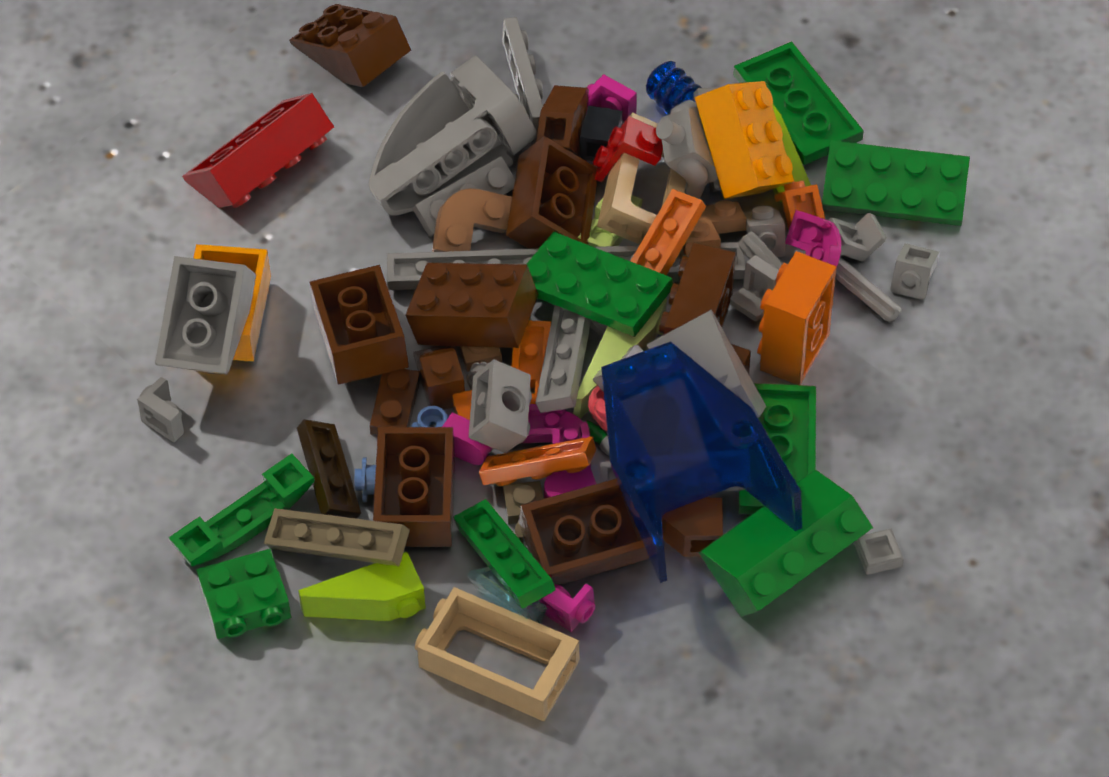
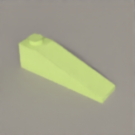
M666 298L635 337L607 326L579 387L576 406L573 411L574 415L581 419L589 411V396L593 389L598 386L592 379L599 370L622 359L630 347L634 345H639L647 353L649 351L647 344L656 340L658 334L663 335V333H659V325L662 314L666 311Z

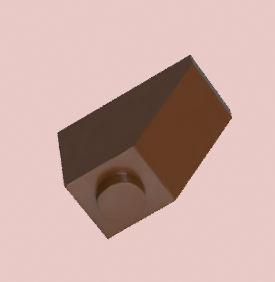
M437 346L414 351L415 363L418 371H420V380L428 406H438L443 410L453 408L452 395L465 391L464 377L456 351L451 346Z

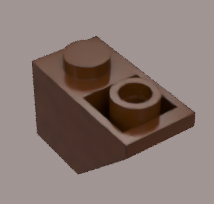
M554 85L540 112L536 142L546 136L580 157V134L586 116L588 88Z
M703 495L694 498H673L670 496L646 498L645 516L649 528L683 557H701L698 552L723 535L722 498H711Z

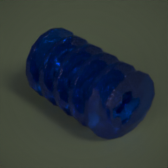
M667 61L656 67L648 77L645 86L647 95L659 107L663 108L667 115H670L671 110L684 101L692 100L695 102L694 92L698 88H702L699 84H694L693 78L687 76L682 68H676V62Z

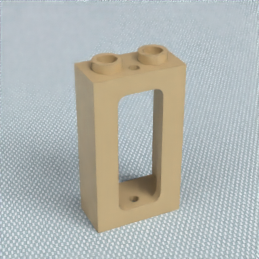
M633 112L630 117L653 127L658 125V123ZM623 153L609 171L597 227L640 245L657 215L632 203L631 196L639 159ZM672 168L669 170L662 206L672 189L683 193L685 191L686 180Z
M453 587L447 599L442 598L438 602L434 611L433 622L428 629L423 628L415 642V650L418 653L420 668L541 721L546 720L580 661L579 640ZM466 630L547 666L534 689H530L447 653L446 650L459 631Z

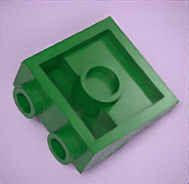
M270 548L196 569L217 639L236 637L245 631L262 626H275L283 620L292 618L289 600Z

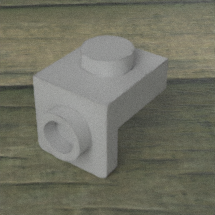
M759 206L753 208L750 212H744L747 234L750 232L756 233L777 257L785 256V223L779 210L769 206Z
M867 213L856 225L833 217L829 219V221L836 225L841 236L840 256L845 255L864 262L886 241V236L877 218L871 213Z
M753 256L746 262L743 288L731 296L730 305L752 320H759L764 315V310L760 309L762 298L767 289H774L779 270L758 256Z

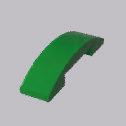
M291 453L262 473L263 483L206 522L199 516L168 537L169 541L190 566L199 565L220 557L268 528L274 508L289 510L315 482L314 477Z

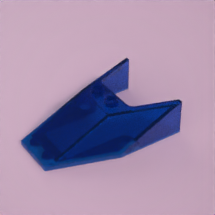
M670 341L601 367L611 467L660 583L667 581L662 530L663 515L668 511L735 486L742 487L795 531L802 529L801 490L752 407Z

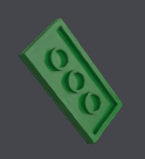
M792 41L734 65L733 76L739 83L766 82V86L773 97V104L784 120L803 165L827 156L830 140L857 143L863 140L864 130Z
M830 140L822 198L823 210L862 215L871 213L879 217L962 226L970 156Z
M554 231L527 263L538 292L537 298L633 337L638 334L669 295L674 284L672 277Z
M754 383L767 407L760 417L741 426L740 449L749 448L751 452L753 489L739 490L738 514L755 513L802 478L816 470V386Z

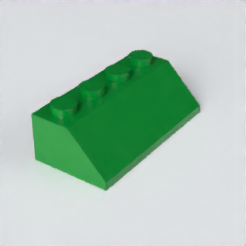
M814 470L698 553L740 617L760 611L873 529V526L850 493L819 471Z

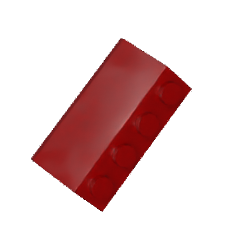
M313 93L283 100L182 177L186 183L218 208L231 205L233 208H237L251 198L249 193L257 186L261 189L272 183L277 178L274 173L282 167L288 169L297 164L302 159L300 153L307 148L313 150L327 140L325 134L332 130L334 125Z

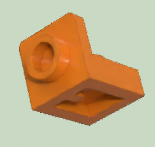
M804 180L785 184V191L775 195L776 202L782 201L788 229H790L795 210L825 219L817 184L805 187Z

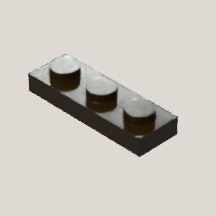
M303 419L296 429L308 470L315 479L313 487L321 514L357 519L361 514V510L335 424Z

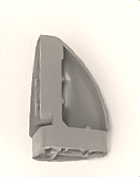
M476 55L450 73L451 79H449L445 72H440L430 80L399 113L383 139L373 163L369 179V189L376 201L388 214L400 215L412 212V207L415 204L502 156L509 168L513 165V160L508 154L515 155L537 139V131L520 100Z

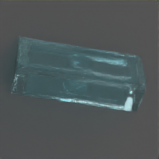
M489 567L469 571L468 578L474 587L485 597L502 608L519 614L526 619L541 623L548 609L546 605L538 600L522 609Z

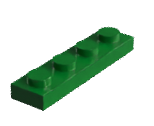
M486 499L453 516L459 531L522 609L556 591L551 577Z

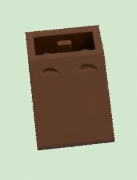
M334 4L326 8L321 17L314 22L303 25L299 29V33L289 40L291 45L343 83L360 87L366 86L411 51L396 16L341 4Z

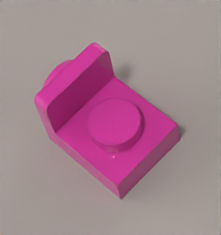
M605 74L594 84H589L586 87L589 89L587 109L588 106L620 110L622 111L623 121L632 112L636 114L637 92Z
M555 584L556 591L534 602L535 609L572 632L580 622L583 624L588 621L595 610L593 587L585 584L572 599V596L566 589Z

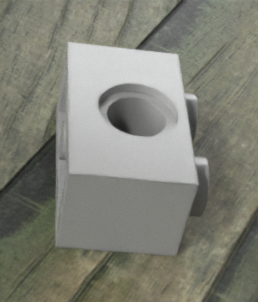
M493 359L473 376L469 425L470 439L507 453L527 438L530 431V423L528 422L529 405L532 399L530 374Z

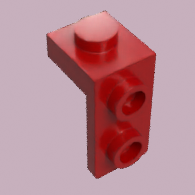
M628 116L621 127L616 126L611 132L608 145L606 147L601 146L594 158L593 165L597 166L595 180L602 182L623 153L656 166L663 152L662 139L657 136L656 127Z

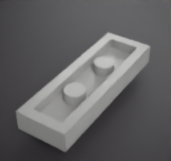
M502 156L415 204L412 209L430 238L435 233L436 219L440 207L454 193L472 188L505 195L514 190L515 178Z

